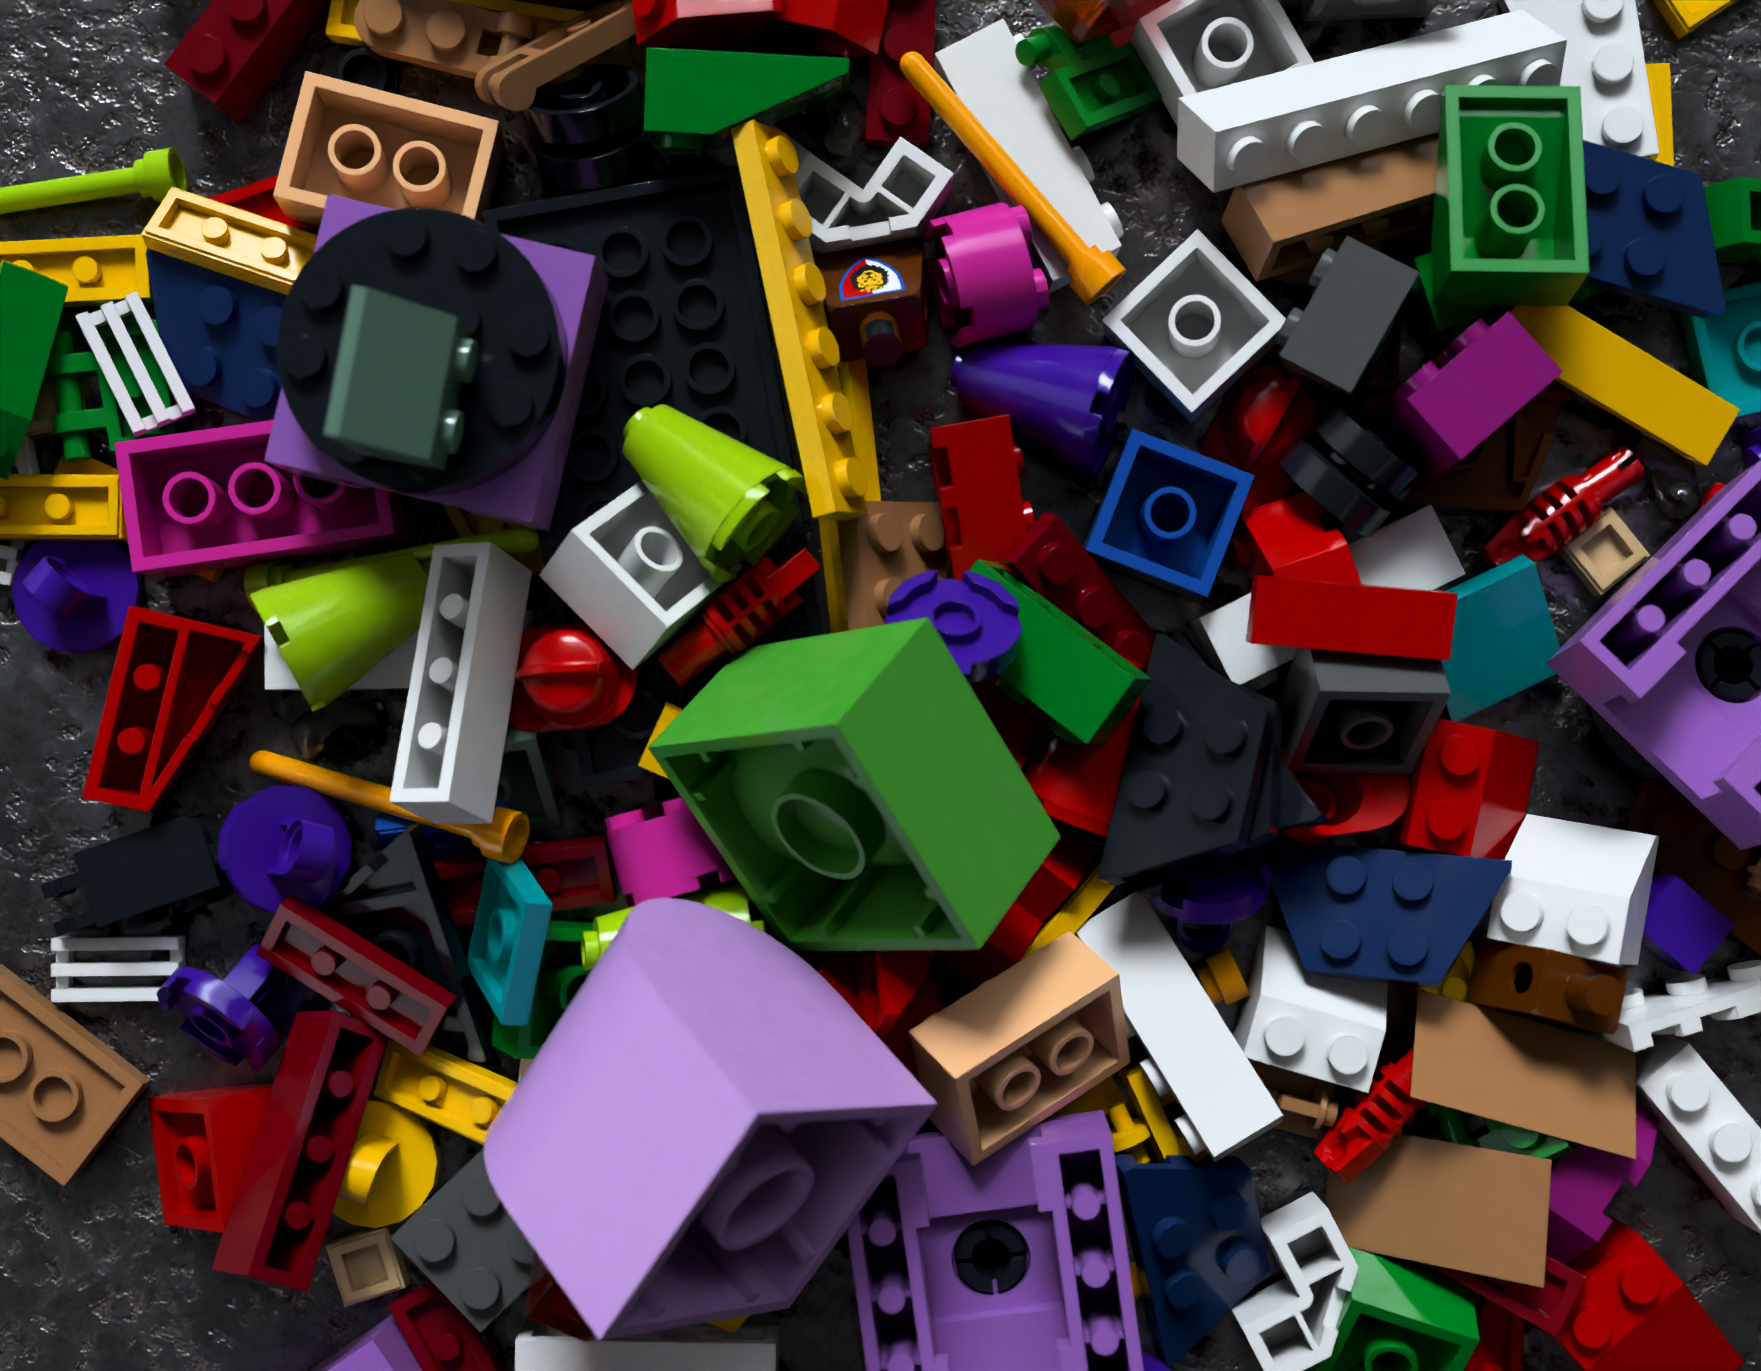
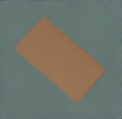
M1418 989L1410 1097L1636 1160V1052L1614 1043Z
M1401 1134L1398 1139L1393 1137L1389 1141L1391 1147L1348 1184L1327 1168L1325 1205L1329 1209L1348 1248L1351 1247L1372 1253L1544 1288L1551 1159Z

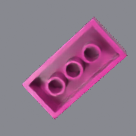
M274 420L114 442L132 572L153 578L240 567L274 559L281 561L409 542L403 494L373 487L370 492L293 474L264 461Z

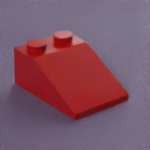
M1612 1216L1610 1218L1613 1222L1597 1244L1565 1264L1588 1276V1279L1560 1336L1556 1337L1550 1333L1548 1334L1581 1371H1736L1745 1363L1685 1284L1646 1240Z

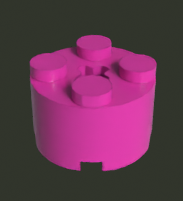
M999 202L925 222L923 227L924 243L935 240L936 258L926 260L929 287L943 329L956 327L958 331L951 340L954 347L959 348L1034 327L1037 309L1049 305V289L1043 271L1040 268H1032L1026 245L1032 242V229L1028 214L1022 205L1010 208L1006 203Z
M682 797L604 819L607 827L606 836L626 907L636 906L649 899L670 898L699 890L701 887L713 884L717 880H720L722 883L737 878Z

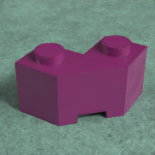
M1636 1102V1160L1574 1143L1577 1151L1552 1162L1547 1255L1566 1264L1600 1241L1613 1220L1603 1214L1624 1180L1636 1187L1651 1165L1659 1117Z

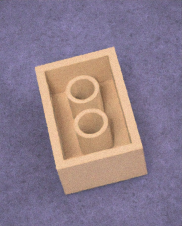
M305 71L273 196L287 218L318 226L321 224L328 194L392 209L434 208L446 210L484 223L482 211L488 210L490 207L505 147L500 122Z
M1071 931L1064 933L1047 945L1037 948L1025 959L996 977L984 981L969 994L940 1012L930 1015L921 1024L908 1031L920 1084L938 1103L928 1119L973 1166L1130 1063L1119 974Z

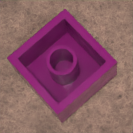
M1509 311L1491 327L1481 317L1434 359L1442 368L1441 370L1432 361L1428 362L1386 400L1394 411L1378 425L1397 446L1425 472L1424 477L1430 482L1463 459L1563 373V371Z

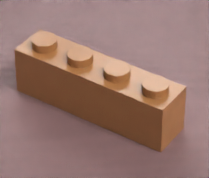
M1439 132L1236 186L1221 222L1255 281L1258 282L1318 263L1327 248L1338 252L1346 236L1367 246H1372L1432 227Z

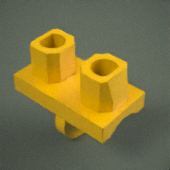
M1134 1061L1117 1071L1138 1118H1131L1124 1101L1114 1103L1107 1108V1112L1114 1125V1128L1110 1130L1114 1152L1125 1150L1127 1155H1132L1137 1163H1148L1150 1158L1143 1145V1141L1148 1139L1159 1164H1164L1166 1155H1187L1195 1160H1201L1208 1154L1205 1149L1195 1155L1176 1123L1170 1126L1162 1107L1175 1101L1171 1091L1159 1097L1142 1067Z

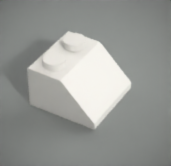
M642 480L573 528L539 575L632 670L669 642L703 606L729 583L718 582L706 572ZM738 563L729 569L737 575L743 566Z
M1526 814L1504 859L1512 860L1511 876L1493 900L1487 938L1551 949L1618 965H1638L1659 836Z
M1264 924L1247 982L1250 996L1242 1000L1233 1037L1248 1059L1369 1093L1386 1033L1388 983L1307 975L1290 932Z

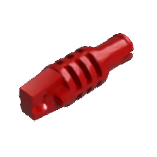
M1616 446L1610 454L1579 477L1576 475L1561 477L1530 500L1524 512L1512 514L1511 519L1484 545L1479 554L1491 569L1522 554L1535 562V564L1550 558L1596 524L1603 513L1602 506L1633 483L1644 478L1645 471L1642 464L1637 459L1625 469L1618 470L1633 453L1625 446Z
M805 547L797 550L777 567L768 556H765L703 606L704 611L700 613L703 620L659 655L658 659L676 682L683 687L728 650L733 655L737 651L739 653L743 652L801 605L804 600L795 589L820 570L821 566Z
M1414 1046L1396 1064L1389 1062L1387 1066L1383 1064L1377 1071L1379 1077L1376 1080L1372 1079L1369 1093L1364 1092L1362 1094L1358 1092L1353 1097L1354 1105L1351 1108L1346 1105L1342 1109L1334 1125L1330 1127L1314 1150V1155L1334 1175L1347 1184L1391 1147L1389 1141L1393 1137L1398 1139L1403 1133L1401 1129L1405 1123L1410 1125L1416 1119L1413 1114L1417 1110L1422 1112L1428 1105L1427 1101L1410 1097Z

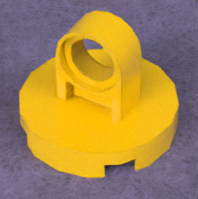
M375 1096L368 1098L332 1213L352 1225L379 1228L400 1223L418 1210L427 1201L439 1181L443 1158L440 1145L437 1146L435 1135L428 1127L430 1122Z

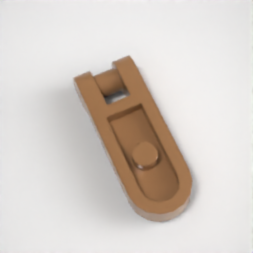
M359 0L354 12V24L357 33L374 53L386 58L475 79L478 71L487 64L534 40L538 28L536 21L521 14L512 12L498 13L449 0ZM487 37L501 40L497 56L489 57L483 55Z
M611 0L487 64L478 71L475 77L474 86L477 95L488 104L502 106L513 111H522L532 105L536 97V88L547 82L550 85H559L577 78L586 70L583 63L602 52L604 56H611L632 48L637 44L635 13L632 7L633 0Z

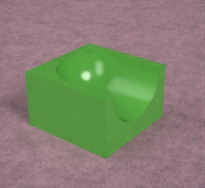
M929 617L746 648L741 653L738 651L648 747L778 939L792 951L979 950L1061 838Z

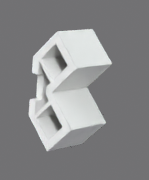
M901 136L864 189L809 153L795 174L801 201L806 206L812 221V234L809 237L811 249L821 254L921 237L925 222L934 219L950 196L954 173Z
M1313 1191L1260 1218L1263 1234L1286 1278L1241 1300L1231 1309L1263 1371H1304L1331 1357L1339 1332L1336 1326L1347 1291L1351 1292L1358 1271V1265L1329 1209Z

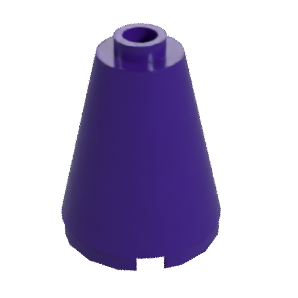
M982 341L972 344L969 351H959L952 367L950 385L951 387L958 388L957 398L963 405L986 418L1009 414L1011 430L1014 434L1081 472L1086 471L1098 474L1106 463L1118 431L1112 429L1118 411H1125L1133 379L1135 359L1130 354L1131 351L1121 349V347Z

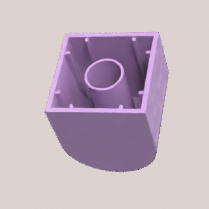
M655 898L639 903L628 914L487 1131L484 1142V1160L491 1184L504 1207L598 1340L601 1341L790 1308L938 1103L832 985L788 947L755 926L716 908L684 899Z

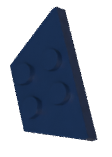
M1583 140L1589 274L1583 283L1710 321L1723 317L1726 304L1701 174Z
M147 249L146 259L159 336L187 393L259 421L274 420L282 387L277 362V333L287 295Z
M1272 840L1260 846L1270 859V884L1307 975L1430 988L1441 987L1455 965L1456 959L1465 944L1471 940L1483 921L1484 914L1496 895L1509 880L1512 869V860L1330 844L1309 845L1285 840Z
M1118 1155L1115 1157L1121 1203L1156 1353L1167 1367L1176 1364L1270 1272L1251 1170L1238 1156H1225L1214 1163L1211 1157L1204 1160H1195L1187 1155H1166L1164 1164L1137 1163L1132 1155Z

